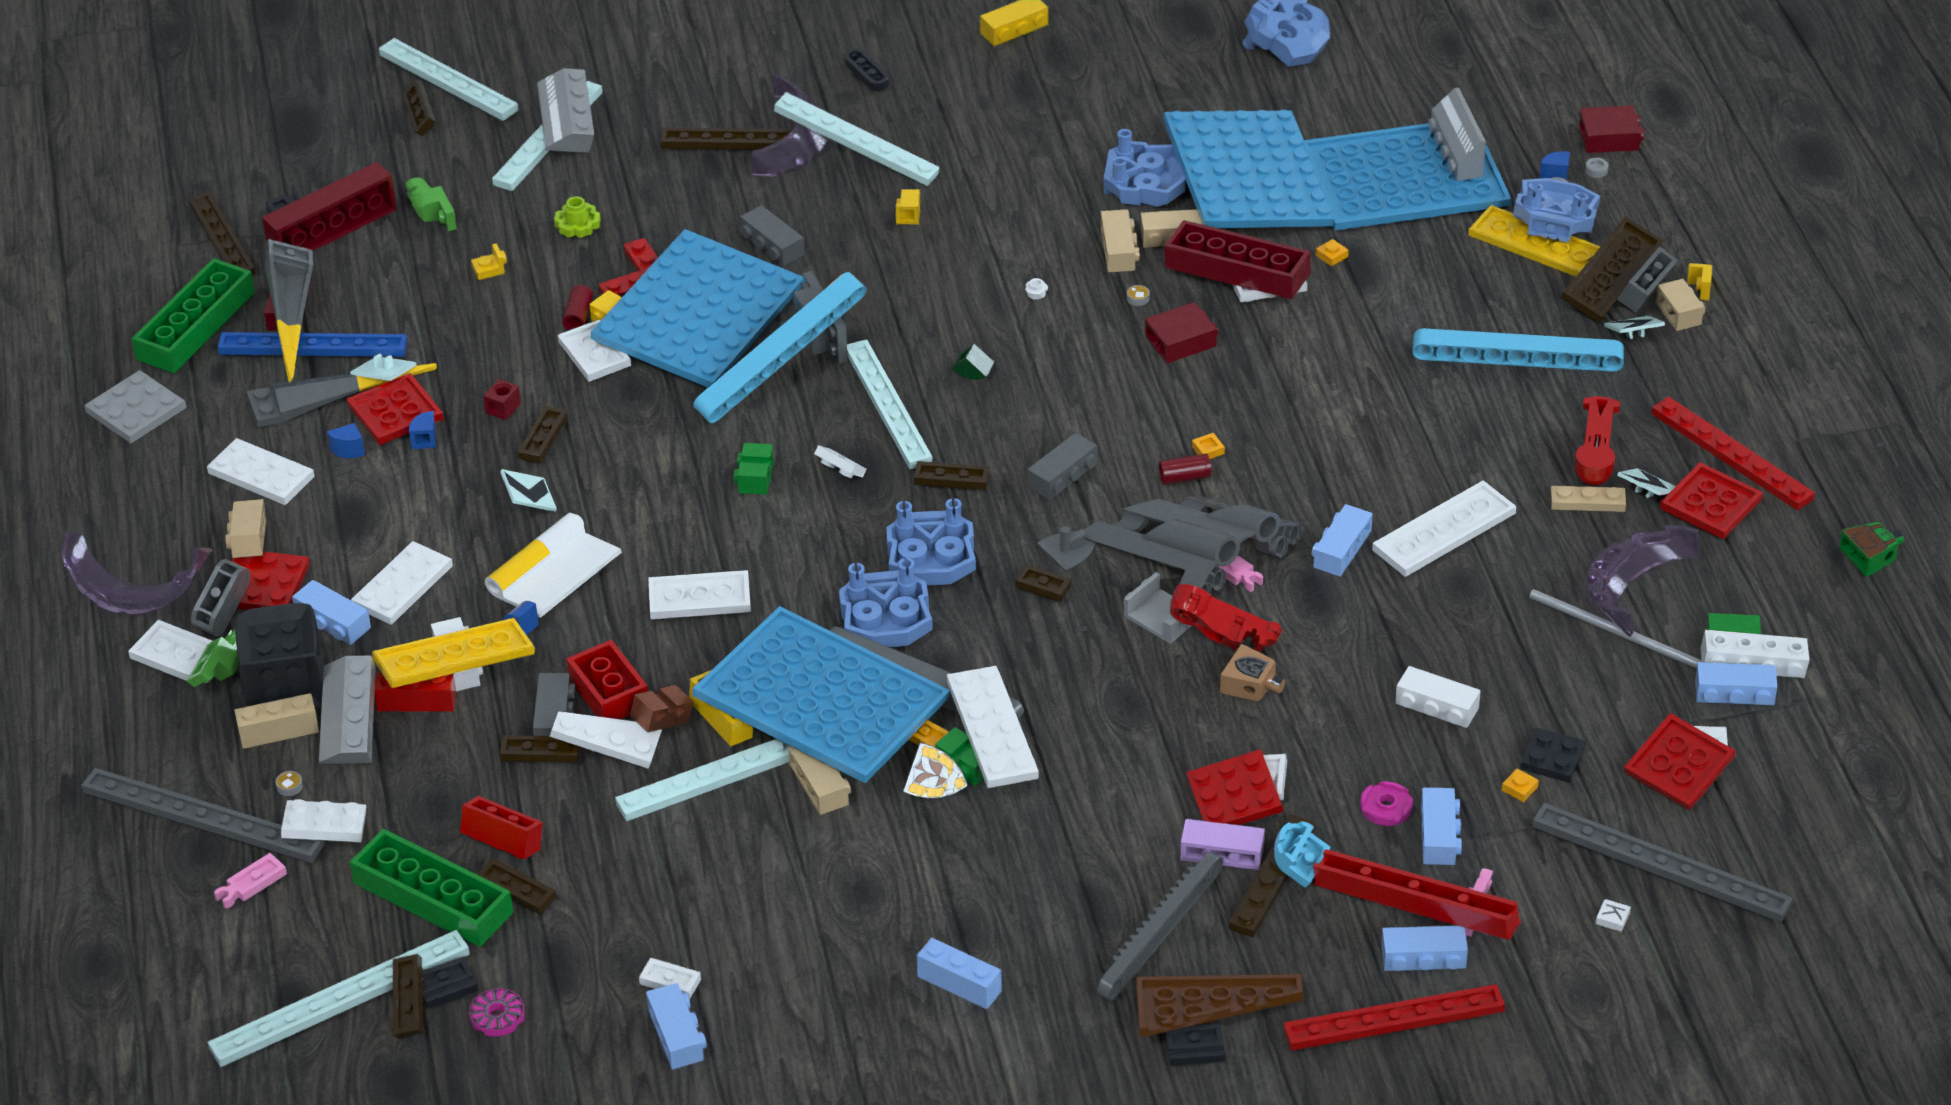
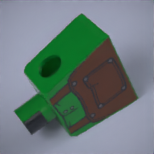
M1874 522L1843 529L1839 549L1867 577L1895 561L1898 545L1904 542V536L1898 529L1888 532L1881 523Z

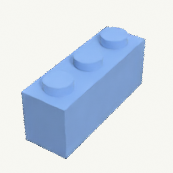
M1345 504L1340 513L1337 512L1331 526L1325 528L1321 541L1319 543L1316 542L1313 546L1314 568L1341 577L1371 532L1372 513Z
M314 580L292 596L293 603H305L312 606L318 629L330 633L336 639L342 640L349 645L371 628L367 609Z
M1698 662L1695 677L1697 702L1775 705L1777 692L1775 665Z
M1422 788L1423 864L1455 865L1456 854H1461V838H1456V835H1460L1461 821L1455 818V815H1459L1460 800L1455 799L1454 788Z
M1464 927L1382 928L1381 949L1384 971L1466 968L1468 948Z
M931 938L917 954L919 978L985 1009H988L1002 992L1000 969L934 938Z
M678 983L647 991L648 1011L671 1068L675 1069L703 1061V1049L707 1048L703 1032L698 1033L696 1029L698 1028V1021L695 1013L689 1012L690 1002L687 993L681 992Z

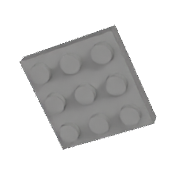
M139 370L84 406L86 413L128 442L133 443L184 410L186 403L185 400Z

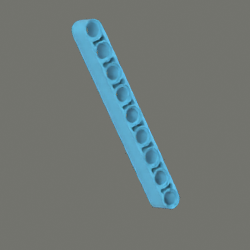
M850 272L842 274L701 393L694 401L693 407L709 423L718 421L861 300L866 293V287Z
M1419 329L1413 335L1412 352L1416 358L1421 360L1596 371H1618L1624 365V346L1617 340L1441 329Z

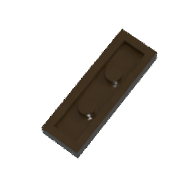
M415 80L402 95L415 133L423 136L433 127L436 120L423 83Z
M545 406L519 448L518 459L541 463L568 418L567 410Z
M917 461L914 485L987 490L990 474L989 466Z
M503 735L500 760L578 762L580 746L550 736Z
M493 858L477 874L509 890L512 901L538 914H541L556 898L554 889Z
M419 954L393 959V1035L399 1039L423 1033L422 957Z

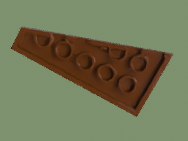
M1301 974L1136 977L1139 1038L1303 1000Z

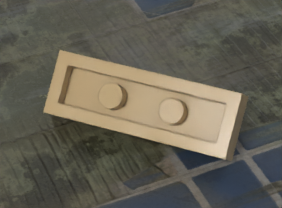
M1551 486V510L1625 512L1626 510L1625 488Z

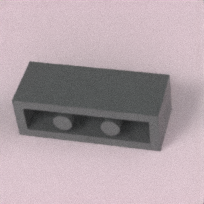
M762 205L740 216V232L742 236L750 240L758 249L764 251L772 260L777 261L783 267L805 255L804 237Z
M1659 246L1628 282L1617 300L1636 313L1657 289L1658 285L1664 281L1678 260Z
M1074 433L1027 469L1028 488L1050 500L1055 495L1061 493L1072 482L1077 481L1089 469L1095 467L1098 461V445L1078 433Z
M539 673L533 722L534 736H550L558 711L574 713V703L571 702V699L576 697V685L571 683L570 673Z

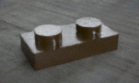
M1026 564L1016 579V587L1061 602L1071 588V579Z

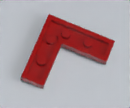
M645 238L623 244L624 252L638 272L600 283L599 291L602 295L609 290L623 297L658 259Z

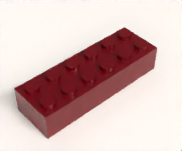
M375 162L263 216L262 222L266 243L270 239L314 251L396 211L392 174L378 162Z
M1186 220L1182 221L1164 245L1165 268L1273 294L1282 298L1293 299L1311 274V251Z

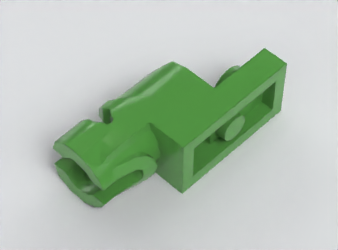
M413 178L406 182L405 187L408 191L406 193L418 216L423 221L439 219L440 224L444 223L448 231L457 229L455 212L441 186L431 188L422 178Z
M235 628L233 631L230 630L225 638L220 637L207 644L187 679L190 685L196 687L203 682L206 684L213 677L224 680L236 673L240 662L237 655Z

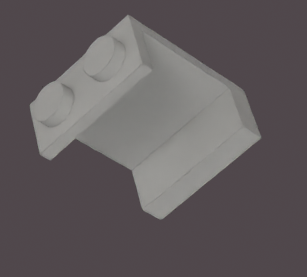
M1157 572L1148 579H1145L1133 592H1129L1124 598V617L1170 644L1191 627L1171 616L1170 600L1172 595L1160 589V574Z

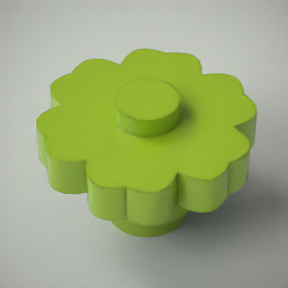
M581 197L569 198L566 205H563L562 210L555 212L554 217L555 227L559 228V233L566 237L576 235L582 238L591 235L594 229L600 227L601 222L600 213L596 211V207L586 203Z

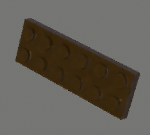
M1625 216L1565 289L1561 299L1600 323L1618 301V297L1628 282L1658 247L1662 246L1664 240Z

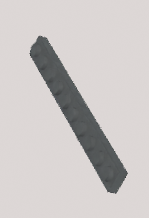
M94 768L81 785L83 793L309 863L315 860L325 845L324 840L281 838L282 825L98 768Z
M1544 803L1533 819L1532 827L1778 922L1783 921L1791 907L1793 898L1552 805Z

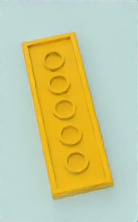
M1493 205L1486 209L1469 228L1468 235L1575 277L1600 248L1598 245L1574 236L1570 237L1569 242L1559 241V238L1557 240L1550 239V236L1545 238L1541 237L1540 234L1539 236L1528 234L1529 226L1527 223L1513 217V213Z
M515 618L376 650L373 651L372 659L391 688L532 655L534 654L535 647Z

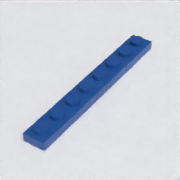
M222 332L218 344L220 355H283L279 333ZM300 333L297 355L373 357L382 354V356L405 357L408 339L407 334Z

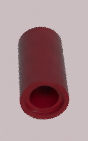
M576 285L570 291L562 320L564 328L568 331L586 324L593 292L585 285Z
M1208 454L1159 461V475L1162 484L1166 485L1211 477L1212 470Z

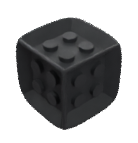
M290 603L254 608L237 614L235 619L236 648L240 662V677L246 707L311 693L315 709L321 708L324 669L320 657L318 627L312 606L305 603Z

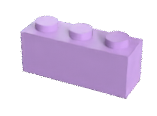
M1186 819L1181 839L1180 860L1200 862L1205 854L1211 851L1223 857V866L1259 870L1264 849L1265 829Z

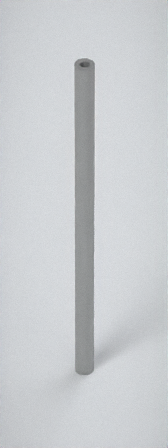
M1535 589L1530 593V599L1697 669V663L1702 662L1698 658Z

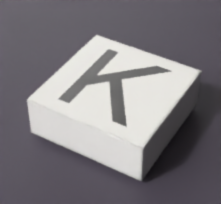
M1605 899L1596 918V924L1622 932L1631 907Z

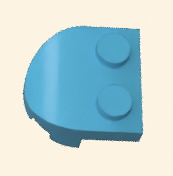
M1303 821L1298 824H1290L1289 822L1277 835L1274 847L1275 860L1278 867L1285 874L1306 888L1314 877L1313 865L1320 863L1323 859V851L1325 849L1329 850L1330 846L1311 833L1314 827L1311 824Z

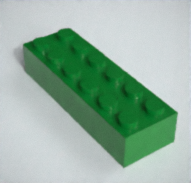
M213 258L132 338L136 360L175 373L255 293L252 272Z
M382 829L350 861L353 884L449 932L457 930L463 939L479 947L513 914L509 890L385 829Z

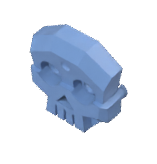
M1258 0L1244 21L1248 34L1243 40V45L1249 50H1253L1256 44L1264 50L1269 49L1288 67L1311 63L1330 39L1329 19L1321 9L1307 4L1308 0Z
M1121 129L1118 131V146L1110 149L1108 152L1104 174V194H1115L1123 204L1140 206L1141 203L1158 207L1170 203L1185 192L1187 181L1173 145H1148L1147 142L1131 141L1132 132L1130 130Z
M1550 178L1522 180L1520 194L1517 195L1513 217L1528 224V234L1539 236L1540 234L1541 237L1548 238L1550 236V239L1557 240L1559 238V241L1569 242L1572 234L1592 233L1600 195L1579 184Z
M954 498L955 506H952V499H949L945 504L946 511L912 512V504L908 501H905V509H903L902 501L897 503V519L886 527L888 556L890 557L889 571L899 570L898 563L903 558L905 559V566H907V558H910L915 563L914 575L926 581L927 585L952 584L975 571L976 558L973 552V522L961 516V501Z
M903 558L898 563L899 570L865 574L864 565L857 563V571H855V564H851L848 568L850 581L839 590L841 617L845 621L844 629L887 647L908 646L933 630L932 617L929 612L926 581L914 575V561L907 558V566H905V559Z

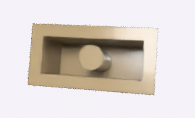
M1684 279L1658 285L1656 304L1676 331L1702 325V318L1705 313L1704 304L1702 301H1699L1693 289L1687 285Z

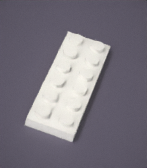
M1481 481L1375 541L1372 550L1406 577L1516 514V506L1485 481Z
M997 666L947 674V684L987 788L1038 779V768Z

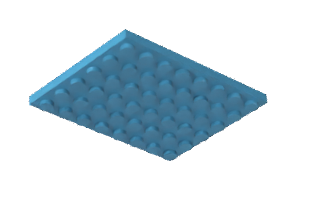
M1292 111L1164 112V124L1203 225L1214 228L1333 226L1334 218L1331 214V208L1327 204L1325 194L1322 192L1319 180L1314 173L1313 166L1302 144L1304 139Z
M1428 124L1302 141L1310 163L1313 166L1314 173L1319 180L1322 192L1325 194L1327 204L1331 208L1335 230L1487 209L1491 205L1498 208L1511 206V197L1486 143L1483 177L1456 181L1453 172H1449L1448 162L1446 159H1443L1441 147L1436 145L1435 135L1433 132H1430Z
M684 229L591 331V339L695 383L710 387L735 365L793 298L794 292L799 291L803 283V276Z
M779 606L693 688L692 696L866 783L949 699L950 690Z

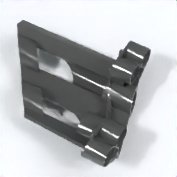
M1185 496L1184 501L1180 505L1162 499L1139 503L1124 508L1123 518L1113 525L1097 521L1084 529L1086 533L1085 539L1185 570L1180 584L1199 587L1210 595L1212 589L1220 590L1225 583V570L1219 568V566L1225 567L1230 565L1238 556L1240 543L1247 538L1254 542L1256 550L1281 558L1286 553L1288 544L1295 545L1298 543L1302 534V527L1299 523L1279 518V515L1274 512L1251 505L1234 506L1206 497ZM1209 507L1217 509L1209 514L1205 513ZM1149 520L1163 523L1145 535L1138 533L1148 525Z

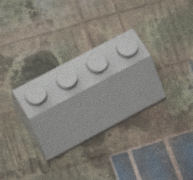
M344 656L324 666L319 751L320 764L371 763L376 673V666L372 656Z

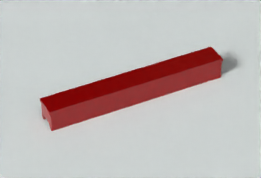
M1327 849L1323 851V859L1320 863L1313 865L1314 883L1316 886L1510 940L1521 923L1518 904L1512 900Z

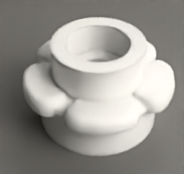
M1038 278L1026 283L1025 291L1028 297L1032 299L1043 298L1048 290V285Z

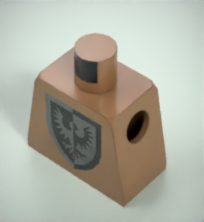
M1241 644L1221 673L1220 693L1260 701L1267 690L1281 693L1285 685V679L1275 676L1276 662L1273 659Z

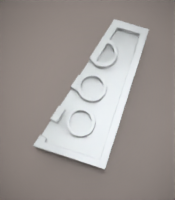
M558 711L550 737L649 769L662 729L647 733L634 721Z

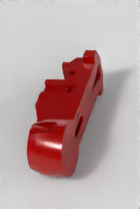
M1593 396L1584 398L1583 409L1589 410L1585 444L1576 451L1575 471L1577 477L1583 483L1601 485L1607 482L1613 473L1615 453L1609 447L1612 416L1613 413H1619L1620 402L1609 397Z
M1179 584L1176 586L1170 600V614L1173 618L1183 624L1196 627L1207 639L1220 645L1229 646L1234 651L1242 639L1246 640L1247 637L1252 638L1250 643L1254 644L1253 650L1260 652L1264 648L1274 645L1282 632L1279 623L1274 621L1270 623L1218 600L1205 590L1193 585Z

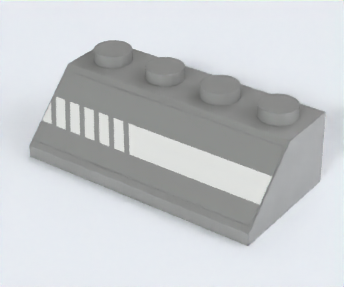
M563 68L537 83L545 148L551 151L589 153L594 138V129L585 70Z
M1454 88L1432 109L1431 119L1428 120L1429 130L1434 133L1436 145H1440L1442 157L1447 160L1449 172H1453L1456 181L1483 177L1486 141L1460 89Z

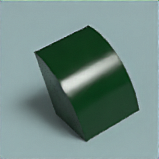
M973 344L959 354L952 369L965 378L979 380L987 377L994 361Z

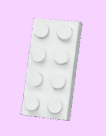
M237 438L207 466L209 474L283 505H286L315 477L313 469Z
M412 541L360 590L351 601L367 609L369 615L392 625L453 566L452 559Z
M748 570L649 577L651 619L751 612Z

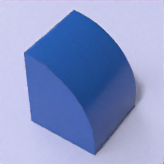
M1560 151L1546 155L1541 161L1540 179L1560 177L1567 181L1570 152Z
M434 411L422 413L410 423L409 434L412 449L436 448Z
M354 423L327 431L329 447L335 455L343 458H357L365 455L362 436Z
M523 601L508 613L503 620L515 618L527 635L539 625L536 603Z

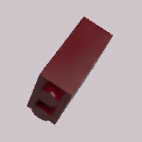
M1633 105L1580 108L1579 129L1586 153L1639 150L1640 141L1644 140V130L1640 128V116L1635 113Z
M1195 302L1145 318V337L1166 363L1216 347L1218 328L1215 323H1212L1207 318L1205 311L1201 310Z

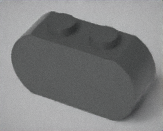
M227 559L221 560L213 570L192 611V626L215 637L220 636L226 630L249 585L250 570Z

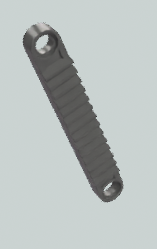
M1210 851L1205 854L1195 867L1187 868V874H1182V880H1177L1176 887H1171L1170 894H1165V901H1159V907H1154L1153 914H1148L1147 921H1142L1141 928L1136 929V935H1131L1130 942L1124 943V949L1118 950V956L1114 955L1112 957V966L1099 982L1097 988L1098 996L1111 1002L1120 994L1217 878L1223 866V857Z

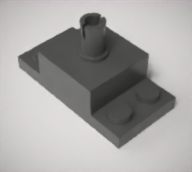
M812 271L803 273L801 290L794 292L795 314L823 291ZM841 317L807 345L813 355L829 351V354L834 356L839 364L848 362L846 325ZM780 322L779 327H781L785 322Z

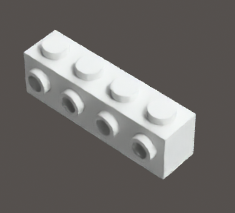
M1705 630L1701 644L1702 662L1775 665L1776 676L1805 678L1809 663L1807 638Z

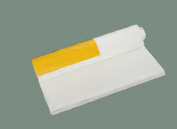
M568 513L486 577L485 585L493 596L516 607L523 601L536 603L537 616L541 618L622 552L620 548L585 533L582 518L579 515Z

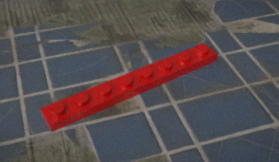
M1669 396L1652 407V415L1797 511L1814 500V491Z
M1497 984L1284 1022L1283 1030L1292 1051L1501 1013L1505 1010V1003Z

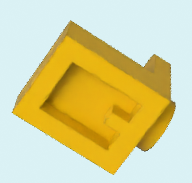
M497 243L492 244V255L471 260L472 268L478 280L505 274L504 264L507 263L506 255L503 250H499Z
M1690 263L1687 283L1696 284V290H1701L1700 300H1709L1712 265Z

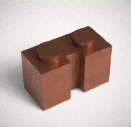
M676 685L660 688L656 695L652 691L635 694L630 716L648 733L688 723L694 701Z

